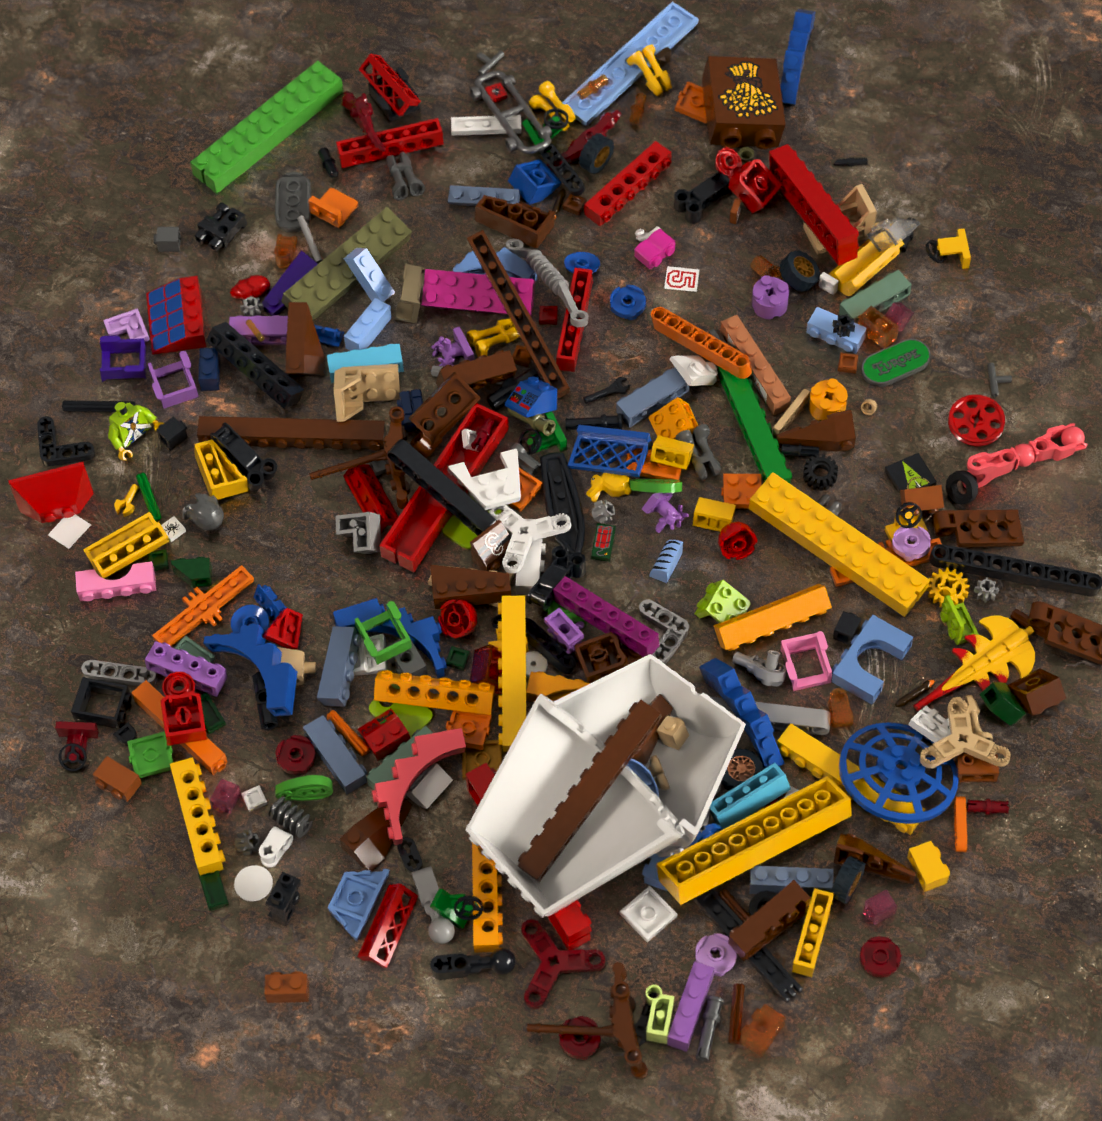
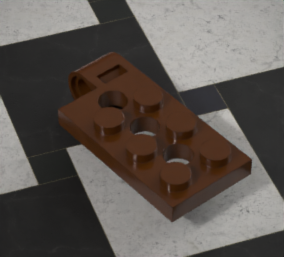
M453 372L409 417L421 430L411 440L410 445L425 458L434 452L435 448L443 441L442 437L481 399L456 372ZM453 394H459L458 401L452 403L450 397ZM440 407H445V414L438 416L437 410ZM431 420L433 422L432 427L424 429V423Z
M1018 509L943 510L932 515L935 534L944 537L951 535L955 531L957 547L1023 546L1024 544ZM997 525L1004 526L1006 531H1001ZM960 526L968 527L969 531H963ZM979 526H985L988 531H982Z
M1036 601L1031 604L1028 624L1035 628L1047 627L1044 643L1102 665L1101 624L1045 602ZM1054 624H1058L1061 627V632L1055 629ZM1072 631H1076L1079 634V639L1073 636ZM1090 638L1096 640L1097 646L1091 644Z

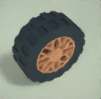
M739 748L735 750L721 780L724 788L730 791L761 772L764 768L760 757L755 755L753 751H748V749Z

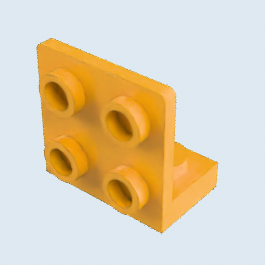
M679 397L649 416L656 435L676 439V435L684 430H690L693 435L694 429L699 426L689 404Z

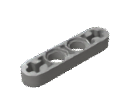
M87 660L81 668L85 678L140 686L145 681L144 677L151 675V678H148L147 681L152 686L157 682L156 673L141 666ZM91 667H94V670H92L91 673H88V670H90ZM107 669L115 670L112 676L105 675ZM128 671L134 673L130 679L124 678V674Z

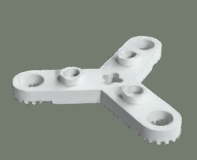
M507 505L489 509V514L497 521L500 520L508 533L512 535L502 561L503 568L508 573H517L521 570L532 541L565 533L571 528L570 517L567 514L564 515V513L526 521ZM498 509L504 510L503 513L499 515L494 514V512ZM559 521L566 522L565 525H561V527L560 525H556ZM510 561L517 562V564L513 565L514 567L508 566Z

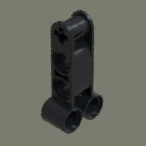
M718 171L689 192L685 189L677 190L674 194V209L680 213L686 212L685 218L687 222L692 224L698 223L701 220L702 210L731 191L728 188L729 177Z
M226 422L215 433L210 434L211 439L247 476L249 491H258L264 479L270 480L275 476L277 470L276 461L271 458L262 460ZM269 466L273 471L267 472L263 467ZM256 478L259 481V483L254 484L250 481V479Z
M565 546L554 547L552 550V564L529 591L527 603L541 606L543 610H547L554 601L553 589L564 576L572 579V577L580 578L586 574L585 555L579 552L569 554V550Z

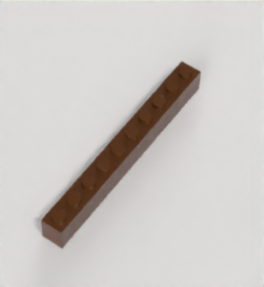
M484 230L468 237L467 240L543 381L557 389V399L571 392L570 387Z
M199 416L197 438L200 443L212 440L210 434L215 433L226 422L249 446L261 448L296 447L298 449L333 448L336 450L370 449L376 451L384 449V437L386 436L385 421L346 420L337 422L334 419Z
M642 699L638 703H633L628 711L630 713L626 720L623 718L617 725L618 731L614 736L610 735L604 743L606 747L602 752L598 751L592 759V766L589 769H584L579 777L581 779L577 786L574 784L568 791L567 795L569 797L565 802L561 801L555 809L557 813L552 819L548 818L542 827L544 828L540 836L537 834L530 843L532 845L528 852L524 851L518 858L520 863L517 866L540 883L662 718L660 712Z

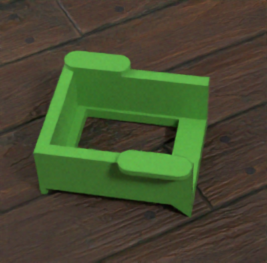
M389 601L386 604L387 611L361 623L359 618L355 619L356 629L359 631L364 640V645L377 665L412 648L411 639L399 620L401 619V613L393 601ZM391 620L402 640L383 650L377 651L366 631Z

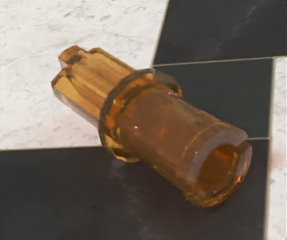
M602 74L597 79L589 81L586 87L577 92V95L583 100L592 93H598L599 89L609 83L608 78Z
M637 93L634 104L631 105L630 123L638 124L640 116L644 112V104L647 97L643 93Z

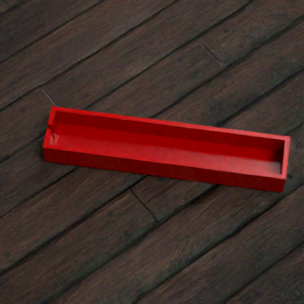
M476 403L440 454L434 466L467 493L468 490L461 486L453 475L451 476L448 473V466L464 462L470 476H478L509 430L508 417ZM486 418H490L488 424H490L491 420H494L495 427L491 431L490 439L485 442L481 451L477 452L463 448L462 430L477 431L481 428ZM419 486L379 545L381 557L395 564L399 561V566L415 572L452 516V513Z
M487 763L465 774L467 791L477 807L496 774L493 767L490 768ZM578 900L551 916H547L568 950H574L590 941V932H592L590 927L592 924L586 913L583 914L581 912V905Z

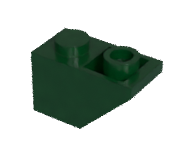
M209 557L171 560L174 574L192 588L212 587V566Z
M992 682L979 694L989 710L1010 726L1016 724L1026 715L1006 683Z

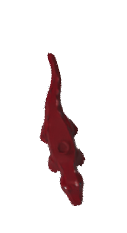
M345 91L344 95H342V106L350 110L351 118H354L358 126L363 129L367 139H370L371 143L379 150L385 152L386 148L373 129L371 119L373 109L371 103H367L366 94L362 93L360 97L355 98L353 93Z
M615 110L601 115L599 122L585 130L577 139H574L568 150L561 155L569 164L579 160L581 151L587 141L596 133H601L607 137V131L615 126L621 117V112ZM557 160L553 166H560L562 164V161Z

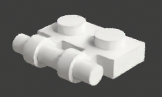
M928 706L920 710L908 724L934 743L951 735L949 719H945L938 714L939 711Z

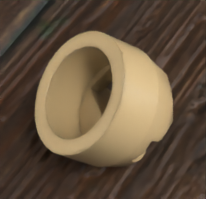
M867 399L861 404V410L866 415H872L877 409V403L872 399Z

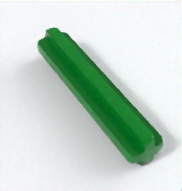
M145 473L137 474V482L148 511L155 521H159L162 517Z

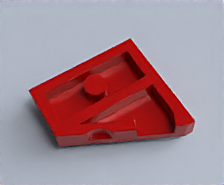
M290 608L283 609L263 634L262 638L287 649L296 650L298 648L303 614Z

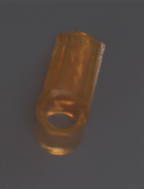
M758 255L753 259L750 268L761 277L768 275L783 281L779 266L771 264L762 255Z

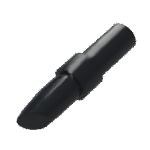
M867 158L837 159L833 165L848 167L867 165Z

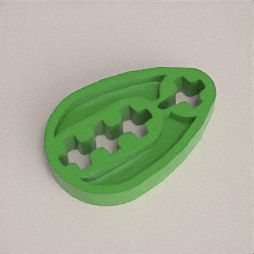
M631 479L630 488L631 490L641 492L675 493L682 491V481L674 479Z
M321 775L297 777L275 786V797L279 799L285 796V800L290 801L320 800L331 796L333 793L332 780Z

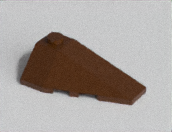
M289 302L286 341V374L288 376H325V356L307 302Z
M851 409L827 415L828 419L818 423L817 420L811 421V424L805 428L796 427L777 434L779 448H782V443L793 445L801 443V446L819 447L820 451L834 452L848 451L854 448L856 436Z
M661 694L649 705L660 712L662 718L632 757V759L642 763L644 766L648 763L658 742V727L667 715L670 716L673 710L672 706Z
M405 798L399 815L400 827L403 826L413 806ZM377 807L353 825L340 838L342 849L364 869L371 872L385 860L390 846L394 843L393 839L389 840L387 828L390 827L389 820H385L383 808L386 807Z
M840 834L833 863L843 865L846 859L851 856L866 864L865 872L913 884L916 874L914 871L864 840L857 838L855 835Z

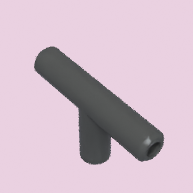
M499 51L491 59L479 52L477 58L484 62L485 65L478 70V74L481 76L489 71L504 57V52Z
M989 363L987 368L991 394L993 397H997L999 395L997 383H1011L1012 376H996L995 364Z

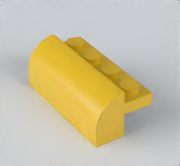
M883 230L874 233L859 247L858 258L837 266L829 273L830 276L839 280L837 290L846 296H852L900 253L901 250L899 248L904 245L903 241L900 238L891 241Z
M148 512L86 547L83 551L96 573L105 579L169 542V537L160 523H156L151 513Z

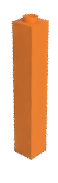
M145 680L131 692L133 699L164 729L160 702L164 696ZM208 737L207 740L180 744L212 775L222 771L228 763L225 753Z

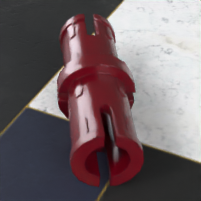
M486 418L481 428L477 430L476 437L471 443V447L474 450L479 445L476 451H481L485 442L490 439L491 431L495 427L494 420H491L490 424H488L490 418Z
M987 798L985 800L967 799V812H982L985 815H990V813L1008 814L1009 801H991Z

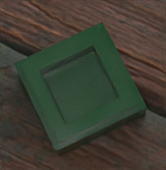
M167 549L152 551L148 554V562L153 563L155 571L169 569Z
M451 646L446 659V665L464 671L470 651Z

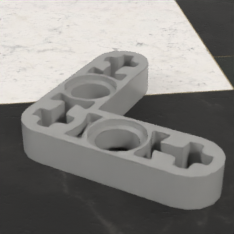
M644 600L639 605L640 616L666 631L659 640V647L652 654L656 658V656H660L663 649V657L659 658V660L666 665L688 635L689 623L656 602ZM651 607V611H650V610H648L647 612L644 611L645 608L647 609V608ZM666 615L669 617V621L663 623L659 621V617ZM684 626V630L677 631V627ZM667 639H672L675 641V645L669 647L664 642Z

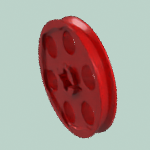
M968 395L960 398L952 405L949 412L948 425L954 437L962 443L970 446H985L995 442L1001 436L1005 425V414L1001 406L993 399L983 395ZM974 402L977 406L970 408L967 406V403ZM992 407L995 411L988 413L985 411V408ZM960 412L964 417L958 419L953 414ZM978 413H980L978 418L979 421L978 423H976V427L974 428V420L975 418H977ZM996 422L1000 425V427L996 429L992 428L990 426V423ZM960 428H966L968 430V433L961 434L958 430ZM984 433L987 437L985 439H979L977 437V434Z

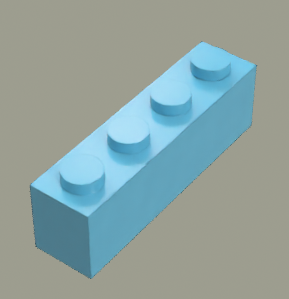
M388 344L386 346L351 350L342 353L336 352L327 355L331 383H334L335 371L341 367L398 364L399 372H404L400 344Z
M773 763L712 801L709 810L714 821L725 829L791 790L785 773L776 763Z

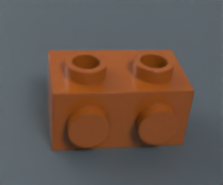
M942 485L900 490L901 504L914 502L921 508V511L927 510V513H936L939 511V508H944ZM914 505L905 506L903 509L912 507ZM918 508L915 510L914 515H919Z
M964 752L955 757L958 782H997L999 766Z
M108 756L92 774L95 785L101 790L107 789L116 799L121 800L122 798L127 802L142 784L138 774Z
M295 971L291 974L272 972L270 975H265L264 995L267 1003L309 1002V979L307 973L304 974L300 971Z

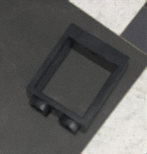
M82 677L71 710L72 716L75 721L96 723V725L120 729L121 723L125 722L127 714L125 710L127 705L131 703L132 693H130L128 685ZM92 692L121 697L115 717L85 712Z

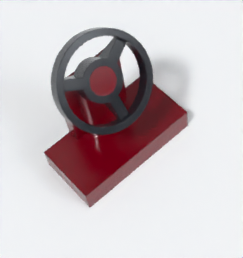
M56 721L55 729L58 736L67 737V744L59 752V762L66 770L77 771L87 761L86 748L88 738L98 739L99 731L96 723ZM66 748L65 759L62 761V752ZM68 761L71 763L79 762L82 765L78 768H69L64 763Z

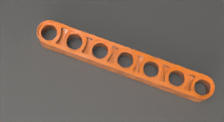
M656 307L651 311L653 326L658 332L740 379L748 378L751 375L750 360L744 353L663 307Z

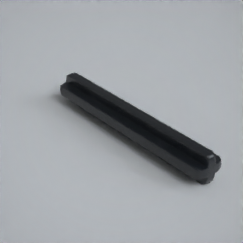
M64 400L62 408L63 411L116 412L115 405L117 403H131L134 406L135 402Z

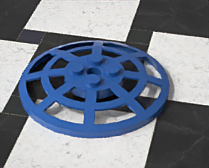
M877 723L858 730L845 743L839 759V775L843 786L851 798L869 813L896 823H921L941 815L953 802L958 789L959 779L953 759L941 764L950 765L953 773L951 790L940 783L942 780L941 765L936 767V779L926 774L925 767L920 762V755L915 749L918 745L923 749L929 747L921 741L922 738L931 744H934V742L911 726L900 723ZM887 728L908 731L915 735L912 737L901 733H889ZM878 730L881 734L869 740L865 745L853 742L858 736L869 731ZM893 738H901L911 742L907 747L896 745ZM880 740H885L888 745L882 751L871 747ZM849 749L861 752L859 756L860 770L848 774L846 763ZM866 754L878 758L876 766L866 768ZM930 755L931 757H926L930 761L935 760V757ZM896 765H902L905 769H899ZM878 774L886 783L884 788L879 786L870 775ZM864 778L866 783L880 794L876 803L874 804L864 797L852 781ZM921 780L931 785L926 791L917 793L915 786ZM893 787L908 789L909 795H899L891 791ZM936 790L946 797L937 807L923 812L920 801L930 797ZM887 798L899 802H912L915 813H898L882 807Z

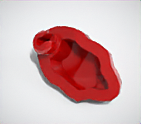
M252 275L246 279L239 280L231 288L230 295L232 298L242 300L250 296L254 298L259 297L265 290L270 288V282L262 275Z

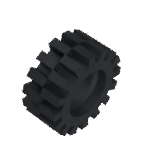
M816 454L815 459L811 456L810 460L807 459L804 465L803 478L805 483L808 482V487L813 485L814 490L819 487V491H822L823 487H825V490H828L829 486L833 487L837 481L838 465L835 460L831 461L830 456L825 458V454H822V457ZM817 468H822L828 474L820 477L816 476L813 471Z

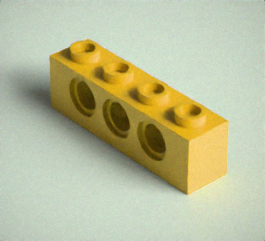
M814 888L793 962L792 972L808 977L813 976L834 893Z

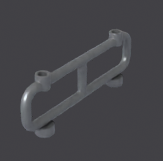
M492 71L479 76L475 80V87L470 88L473 101L483 98L510 137L505 139L506 147L510 153L518 148L522 153L532 154L544 150L550 145V136L552 135L550 127L548 125L542 126L514 87L515 79L513 75L507 76L501 71ZM493 78H500L503 86L510 91L519 106L500 112L481 83ZM524 111L537 129L540 138L544 139V141L531 147L524 146L505 118Z

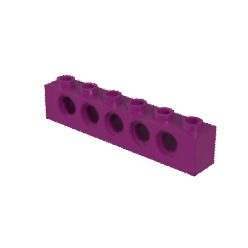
M564 576L553 589L556 603L604 633L612 632L620 639V643L643 657L652 655L659 647V634L568 577Z

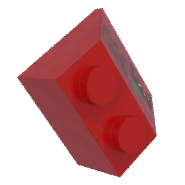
M391 708L357 729L377 761L397 750L401 743L411 739L409 732Z

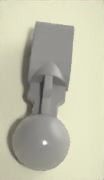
M429 866L411 872L421 905L432 920L428 929L431 940L437 944L448 943L454 936V925L449 919L444 918L430 907L439 889L432 867Z

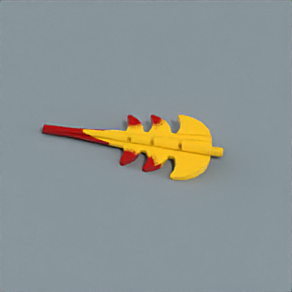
M988 616L981 619L979 624L989 631L992 640L989 641L986 637L976 634L965 635L964 639L974 647L976 654L973 655L966 649L953 648L952 653L959 658L962 666L929 695L914 704L913 706L916 711L921 710L934 700L973 680L976 681L982 691L990 685L988 672L994 674L998 682L1006 683L1009 676L1008 662L1017 668L1020 678L1029 675L1035 663V651L1028 637L1034 633L1033 628L1029 626L1023 630L1014 621L1003 616Z

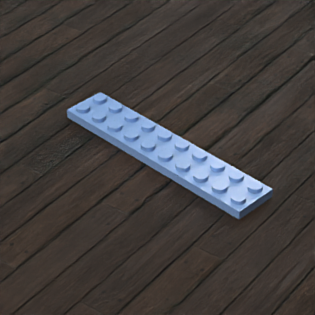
M671 2L562 103L570 105L577 121L585 126L589 125L643 75L642 70L637 65L629 66L626 60L632 54L639 50L642 51L644 47L649 45L655 47L656 52L654 55L665 47L671 49L698 24L699 19L674 2ZM644 58L646 64H647L648 67L650 68V67H651L650 63L648 62L647 59Z

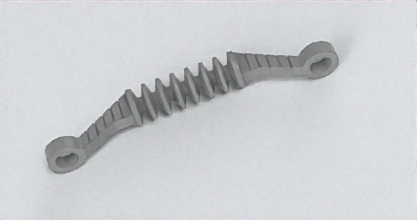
M519 239L508 240L506 242V249L518 257L525 258L526 263L555 295H559L570 313V323L575 327L586 326L589 315L583 310H578L568 289L569 282L564 279L539 250L523 248V242Z

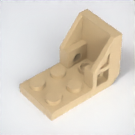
M863 184L855 186L838 203L843 215H846L850 224L857 228L859 237H857L858 242L867 239L874 233L877 210ZM804 223L803 228L816 254L827 252L810 228Z
M398 364L341 367L336 370L334 374V398L337 422L346 421L364 409V402L400 399Z

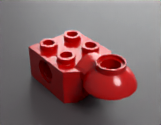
M722 148L716 155L715 166L717 171L729 177L728 188L751 213L762 209L782 186L781 182L760 159L752 160L742 165L740 156L731 148Z
M185 672L169 674L162 683L165 697L160 700L167 746L207 740L201 697L199 693L194 692L195 683L193 678ZM177 686L183 687V689L180 691H177L174 688H176Z

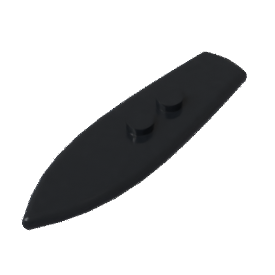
M548 453L540 457L547 516L552 517L556 514L564 513V515L567 514L570 517L571 528L565 533L554 536L560 546L568 548L569 554L581 553L585 538V521L579 494L570 468L567 466L568 463L564 453ZM559 521L556 525H560L561 527V525H565L566 522Z

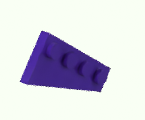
M301 250L262 301L264 310L273 316L278 315L287 308L281 302L283 293L317 266L318 263Z

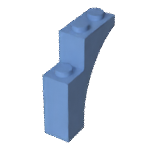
M505 247L496 252L509 277L538 280V275L525 260ZM473 251L468 252L464 260L456 264L452 270L453 272L486 275Z

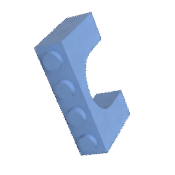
M872 615L869 620L866 619L861 626L862 631L859 635L855 634L851 641L852 646L850 649L846 648L841 656V662L833 666L831 681L873 705L881 693L884 681L862 669L857 657L867 649L876 648L903 660L913 642V636L875 615Z

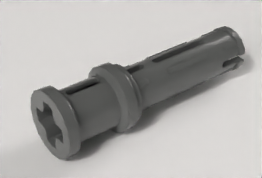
M717 996L706 997V1011L702 1014L704 1023L695 1057L701 1061H709L715 1028L721 1020L719 1015L725 1000Z

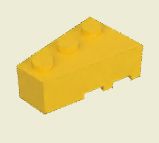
M213 439L194 444L195 458L210 496L215 495L217 500L248 492V479L237 470L234 463L232 464L228 460L227 455Z

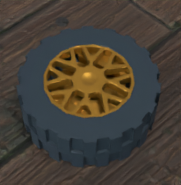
M601 133L593 135L581 151L579 157L580 167L592 174L603 170L613 154V140Z
M800 250L791 251L779 265L782 278L790 287L797 291H808L820 279L817 263L811 256Z
M851 856L846 859L831 889V893H834V899L844 904L849 902L862 878L865 863Z

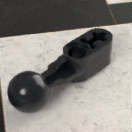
M499 948L493 951L489 957L465 955L463 953L438 955L431 960L430 967L433 976L438 980L465 978L469 974L480 973L484 969H492L497 974L505 975L514 969L516 959L509 949ZM459 963L466 964L462 969L456 968Z

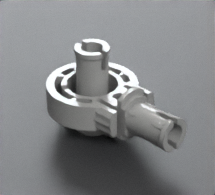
M769 650L767 652V659L759 658L758 655L750 657L738 651L733 656L732 661L734 664L746 667L747 671L750 674H754L764 685L780 686L786 677V667L778 662L780 656L778 651Z

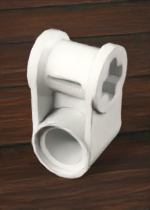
M276 826L270 830L267 838L259 848L261 862L265 867H274L278 864L285 851L291 846L293 835Z

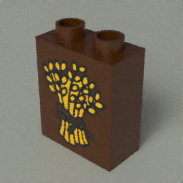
M708 56L702 75V86L709 144L721 145L724 148L731 149L738 146H756L761 150L778 147L786 124L777 59Z

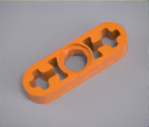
M955 796L954 798L955 852L967 851L966 797Z

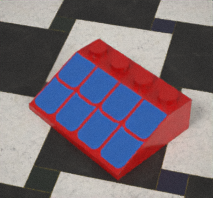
M198 276L178 278L146 293L152 355L207 347Z

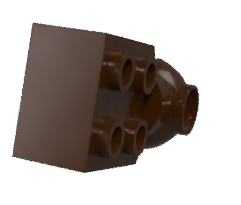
M612 632L574 645L577 659L587 683H593L643 658V656L634 653L635 651L627 646L621 645L620 639Z

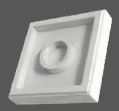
M648 886L619 911V914L646 942L650 941L677 917V913L651 886Z

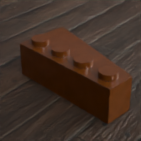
M484 195L475 206V221L511 238L519 239L523 243L537 249L554 227L555 212L550 210L549 212L540 211V208L533 207V209L523 207V204L520 203L510 204L507 203V200Z
M499 350L490 356L481 355L476 360H464L458 365L442 367L439 371L436 385L439 388L453 372H456L471 388L479 390L485 387L488 382L493 385L510 377H515L517 368L510 350Z
M430 565L435 609H440L446 601L452 599L465 600L472 605L500 603L502 602V596H511L509 573Z
M793 880L755 914L749 916L740 927L737 926L729 933L728 944L743 961H746L807 914L810 896Z

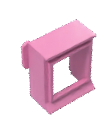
M822 631L781 641L780 651L785 661V667L791 680L793 691L831 683L832 670L825 652L828 649V644ZM815 649L823 674L798 679L790 654Z

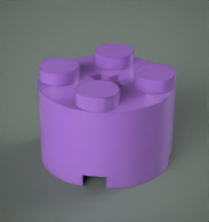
M768 275L763 276L753 287L752 306L754 312L764 319L780 317L786 312L789 299L788 284L779 278Z

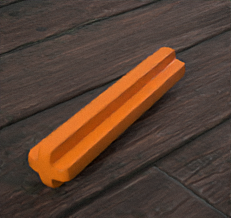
M331 710L326 715L327 719L332 721L335 728L361 756L368 754L370 750L365 742L335 710Z

